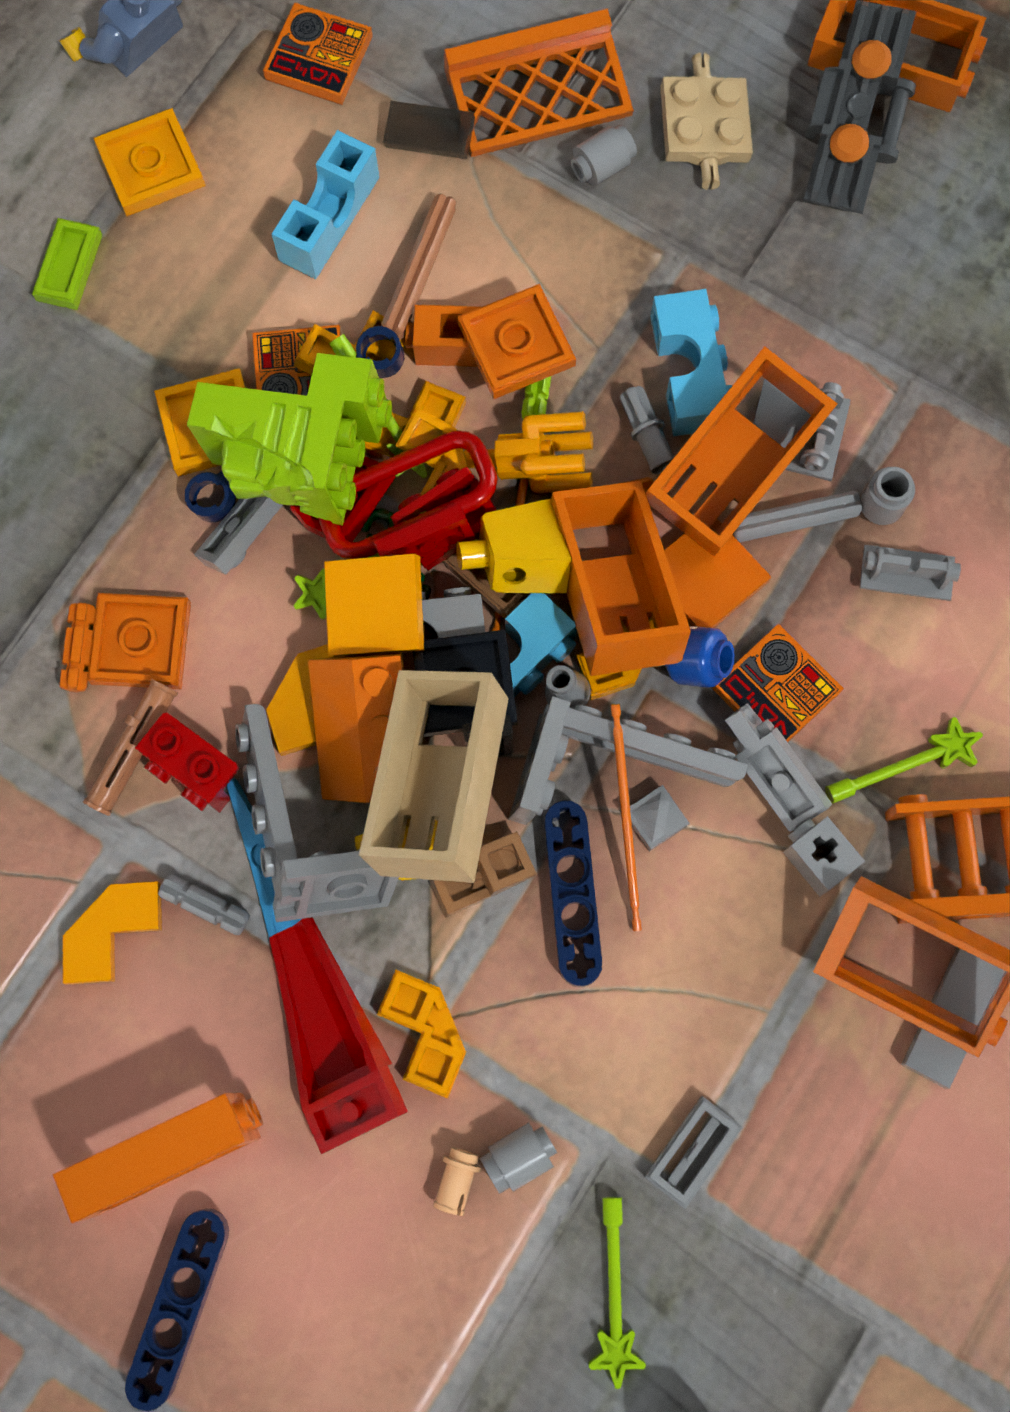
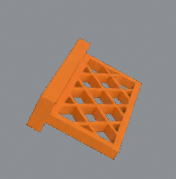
M608 8L444 49V70L448 84H451L471 157L633 115V106L611 34L612 22ZM604 47L608 62L601 73L581 62L586 52ZM557 59L570 67L561 83L541 72L546 62ZM518 70L530 77L521 93L501 83L506 72ZM575 71L596 81L587 98L566 87ZM609 71H611L613 79L607 77ZM478 80L488 86L489 89L479 104L464 95L461 83ZM535 81L555 91L547 108L526 97ZM601 85L617 93L620 106L605 109L593 102ZM495 91L515 101L506 119L486 108ZM561 95L582 106L576 117L564 119L552 112ZM521 105L541 116L536 127L525 130L512 122ZM468 108L475 112L472 118H470ZM480 116L501 126L495 138L477 142L474 127ZM507 130L511 132L510 134L504 135Z

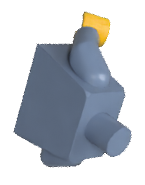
M108 0L99 10L96 38L86 37L82 29L77 27L72 30V34L59 41L72 61L75 62L84 57L87 60L100 63H113L128 77L183 27L176 8L181 4L182 0Z

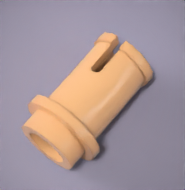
M451 1147L449 1156H443L442 1161L446 1163L436 1201L433 1204L434 1208L449 1214L464 1216V1208L474 1174L481 1171V1166L477 1165L479 1155Z

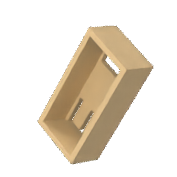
M399 670L359 856L380 876L475 883L509 699L492 673ZM430 705L475 706L468 747L422 745ZM410 819L405 848H402L407 820ZM435 820H437V821H438V825H437V830H436V835H435L433 850H429V849H430V844H431V839H432V834H433V829H434Z

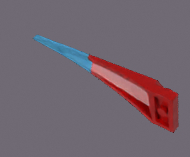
M232 778L226 786L249 859L270 940L288 1025L301 1109L319 1151L323 1154L407 1113L408 1110L388 1067L392 1062L313 917L276 922L273 910L275 892L272 877L265 878L261 867L260 851L261 848H265L263 834H255L252 823V806L238 780Z

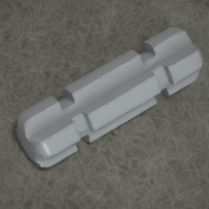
M169 874L165 878L159 889L158 895L174 905L180 903V907L214 925L220 923L222 929L234 935H240L248 923L250 915L245 910L233 904L229 907L227 906L228 902L193 884L189 887L188 882L173 874Z

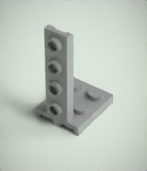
M552 696L549 705L545 706L543 714L540 713L508 820L527 825L536 815L541 816L543 809H548L556 783L548 780L550 771L554 772L557 763L561 764L569 738L615 752L614 722L601 718L602 712L595 708L575 705V708L572 709L569 708L571 702ZM628 719L620 720V726L623 730L624 751L627 757L722 787H729L746 775L748 764L736 761V755L730 751L720 748H709L707 752L692 747V741L686 737L670 733L660 737L646 732L647 727L639 722Z
M259 704L245 705L242 724H236L235 739L238 752H246L248 764H244L243 767L246 792H254L256 805L252 806V823L255 834H263L265 848H261L260 851L261 867L265 878L272 877L275 892L273 910L276 922L388 906L399 877L380 876L359 856L360 849L358 851L338 854L327 850L317 852L308 858H297L266 711Z

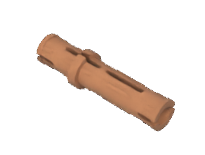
M151 679L150 685L133 715L127 714L124 720L127 726L109 758L106 760L87 798L84 799V804L107 816L111 815V810L142 757V754L135 747L158 718L168 711L178 692ZM153 708V710H152L150 716L148 717L146 723L144 724V721H145L146 717L148 716L150 710ZM141 729V732L139 733V735H138L136 741H135L134 744H133V741H134V739H135L137 733H138L139 730ZM127 751H129V753H128L126 759L124 760L122 766L120 767V769H119L117 775L115 776V778H114L112 784H111L110 787H109V783L111 782L113 776L115 775V773H116L118 767L120 766V764H121L123 758L125 757Z

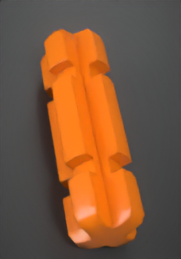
M73 603L68 609L67 622L71 623V628H66L62 664L66 665V670L61 669L59 686L61 689L69 692H83L88 686V672H85V667H89L93 635L90 625L94 626L96 608L87 603Z

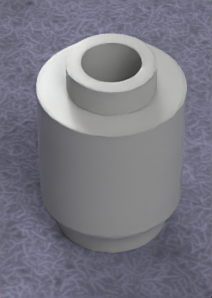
M622 125L614 128L611 126L604 128L573 148L574 158L571 160V166L576 177L582 183L587 181L592 186L600 184L630 165L631 158L637 154L635 142L629 131Z
M885 467L878 470L872 476L860 499L862 513L869 521L878 525H889L900 519L915 495V484L910 474L899 467Z
M527 1123L489 1146L490 1152L482 1156L480 1160L500 1194L509 1188L514 1192L553 1168L554 1166L549 1158L555 1155L557 1151L543 1127L533 1131L530 1124Z

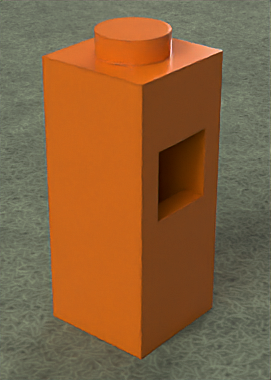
M415 305L414 322L408 321L405 329L406 348L413 349L415 365L478 367L458 325V316L483 306Z

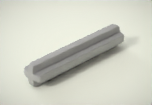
M848 491L749 513L732 535L739 542L854 518L860 515L862 503L858 492Z

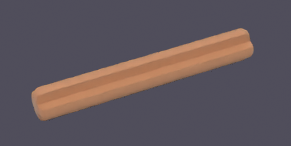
M440 193L434 197L381 326L394 331L399 340L405 336L406 325L408 321H411L415 305L418 304L456 211V201L452 196L447 197Z

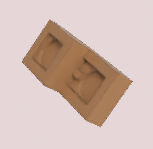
M516 831L481 846L475 883L429 880L446 918L534 877L537 873Z

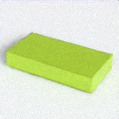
M58 218L32 292L36 301L78 310L103 236L99 227Z

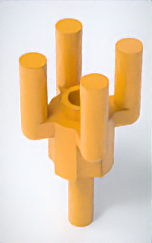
M584 411L528 415L522 420L523 433L500 434L495 441V449H487L494 466L497 467L499 479L529 478L530 489L534 493H552L593 487L591 472L575 473L585 471V457L583 453L555 455V452L593 449L592 431L544 435L547 432L585 430L586 418ZM464 451L468 468H475L469 453Z

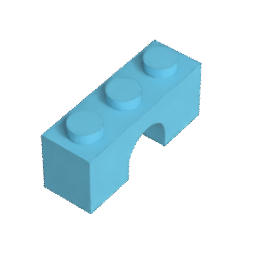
M338 130L316 163L317 183L310 200L305 205L293 199L271 234L278 260L314 279H317L380 178L375 148Z
M706 289L654 296L650 318L657 355H681L689 359L695 367V370L689 374L669 378L666 401L673 436L693 434L732 387V385H726L723 374L724 371H727L726 349L723 344H717L715 334L716 331H719L718 309L716 305L709 304Z
M531 593L505 618L506 633L518 644L521 650L518 657L510 663L514 697L520 692L525 695L530 693L544 678V674L541 671L553 659L557 663L563 661L577 644L574 641L577 631L575 622L544 593Z

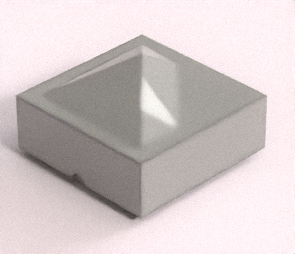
M663 785L630 806L632 827L649 852L690 824Z

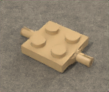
M697 53L692 57L694 76H663L660 90L666 161L689 162L701 166L702 188L708 190L710 185V190H713L720 186L719 165L728 162L749 163L753 154L746 78H717L711 76L710 56L704 53L701 59V53Z

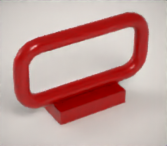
M455 430L444 433L355 473L353 482L356 485L357 493L454 449H464L471 457L479 476V483L469 493L357 542L346 540L340 525L318 518L327 544L333 553L343 559L368 558L379 553L380 557L416 554L420 556V563L456 548L457 542L476 539L465 514L486 504L495 493L498 482L496 468L484 443L478 436L469 431Z

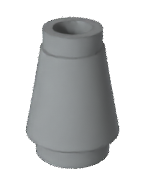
M564 665L555 666L548 672L545 687V697L548 704L552 696L571 702L569 708L572 709L575 708V705L585 706L587 704L591 688L589 681L582 673ZM567 681L569 683L564 688H558L563 682Z

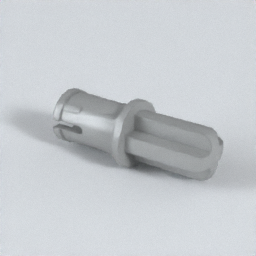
M641 386L630 387L620 395V402L633 429L631 437L634 441L639 442L650 466L651 473H661L675 457L662 430L665 423L662 419H657L644 388Z

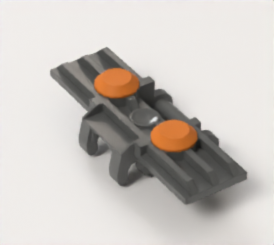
M856 0L839 66L825 68L821 73L817 86V92L819 93L814 112L808 120L805 136L810 139H815L819 133L821 135L803 201L863 214L876 162L891 164L897 161L899 151L896 149L907 103L909 98L914 96L916 84L913 81L899 78L916 11ZM878 94L892 96L881 137L867 134L873 105Z

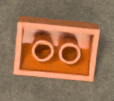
M403 652L309 659L308 665L322 799L370 803L399 670H404Z

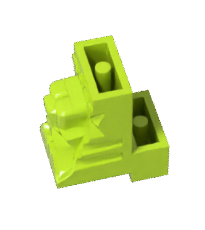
M317 353L307 396L197 382L187 426L211 463L222 465V473L229 481V487L237 499L268 497L277 504L300 506V512L331 521L333 524L343 525L346 510H352L355 503L356 485L353 482L355 468L361 467L363 464L365 442L379 443L382 428H388L390 425L392 402L386 398L384 380L379 378L372 359Z

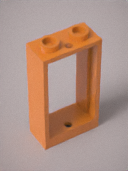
M856 0L829 1L814 39L807 66L822 71L828 67L839 66L845 43L837 41L835 38L845 12L853 14ZM861 0L916 11L911 29L912 34L962 50L952 78L904 62L899 74V78L911 80L916 84L915 94L909 98L910 100L950 113L957 96L965 98L971 86L975 72L969 71L968 68L970 62L978 64L988 38L980 35L987 17L934 0Z
M862 876L859 878L848 897L813 972L978 1058L986 1043L996 1047L1008 1023V1020L1001 1017L1008 1001H1010V949ZM869 904L1005 971L977 1025L844 958Z
M224 1093L53 1174L71 1224L99 1216L261 1139L257 1128L263 1125V1120L252 1098L245 1100L243 1093Z

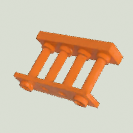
M907 795L899 797V804H895L885 811L886 821L906 820L914 891L910 892L909 900L951 921L1010 917V796L928 802L927 795ZM1000 814L1009 885L1005 886V893L988 894L987 887L981 885L973 815ZM953 817L962 888L957 889L958 896L940 897L939 890L934 889L926 818ZM898 918V924L908 923Z

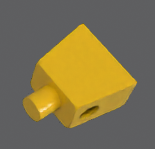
M550 499L485 513L480 518L479 540L457 542L456 544L459 569L484 568L490 588L496 593H567L572 559Z

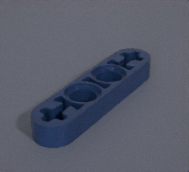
M564 800L555 803L549 808L545 817L544 827L558 967L561 977L566 983L573 987H586L596 981L602 971V953L588 822L585 811L580 805L573 801ZM560 812H569L570 819H578L579 825L572 827L571 839L572 844L581 841L583 849L567 847L557 852L554 851L553 844L563 845L562 829L552 825V822L559 820ZM575 857L583 864L584 875L579 881L567 883L558 876L557 865L563 858ZM571 904L582 905L589 914L587 926L578 931L567 928L561 918L564 908ZM591 935L593 945L583 943V955L586 960H593L594 968L588 969L586 971V978L580 979L577 978L576 971L567 969V962L574 960L575 950L574 944L564 947L563 937L578 940Z
M206 1208L194 1212L186 1218L181 1226L126 1378V1398L138 1410L152 1411L159 1408L171 1397L175 1390L228 1241V1221L217 1210ZM206 1219L212 1221L211 1230L217 1233V1239L207 1241L200 1254V1257L210 1258L208 1266L199 1259L182 1257L184 1249L188 1253L196 1250L199 1235L193 1232L194 1225L204 1224ZM182 1268H191L200 1277V1289L193 1297H183L175 1290L174 1277ZM162 1319H174L181 1326L182 1339L178 1346L166 1348L158 1342L155 1334L156 1327ZM147 1351L157 1358L174 1360L172 1366L167 1362L160 1366L156 1383L163 1386L162 1391H156L150 1398L144 1396L145 1386L138 1383L139 1378H145L151 1373L156 1358H146Z

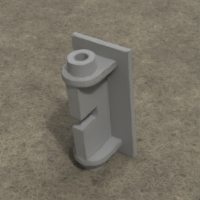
M864 545L859 589L951 601L953 581H958L961 565L960 563H955V557Z

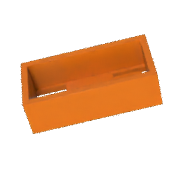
M764 346L647 490L646 497L649 505L711 555L715 556L838 403ZM761 376L811 415L785 448L735 409ZM690 466L693 467L695 471L674 497L671 498L668 495L669 491ZM713 483L717 486L694 515L691 514L689 510L709 485ZM731 501L737 502L738 505L716 532L710 529Z
M642 481L552 492L551 504L572 559L567 597L590 676L676 664L682 661L691 630ZM623 523L632 554L582 561L573 530ZM648 617H652L654 629H651ZM621 621H625L628 632L624 633Z

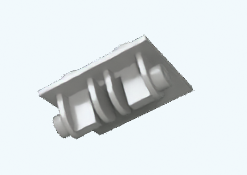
M764 379L753 424L785 448L811 415ZM827 382L820 389L838 404L785 470L828 481L832 480L851 399L844 398L843 393H841L842 387L839 384Z

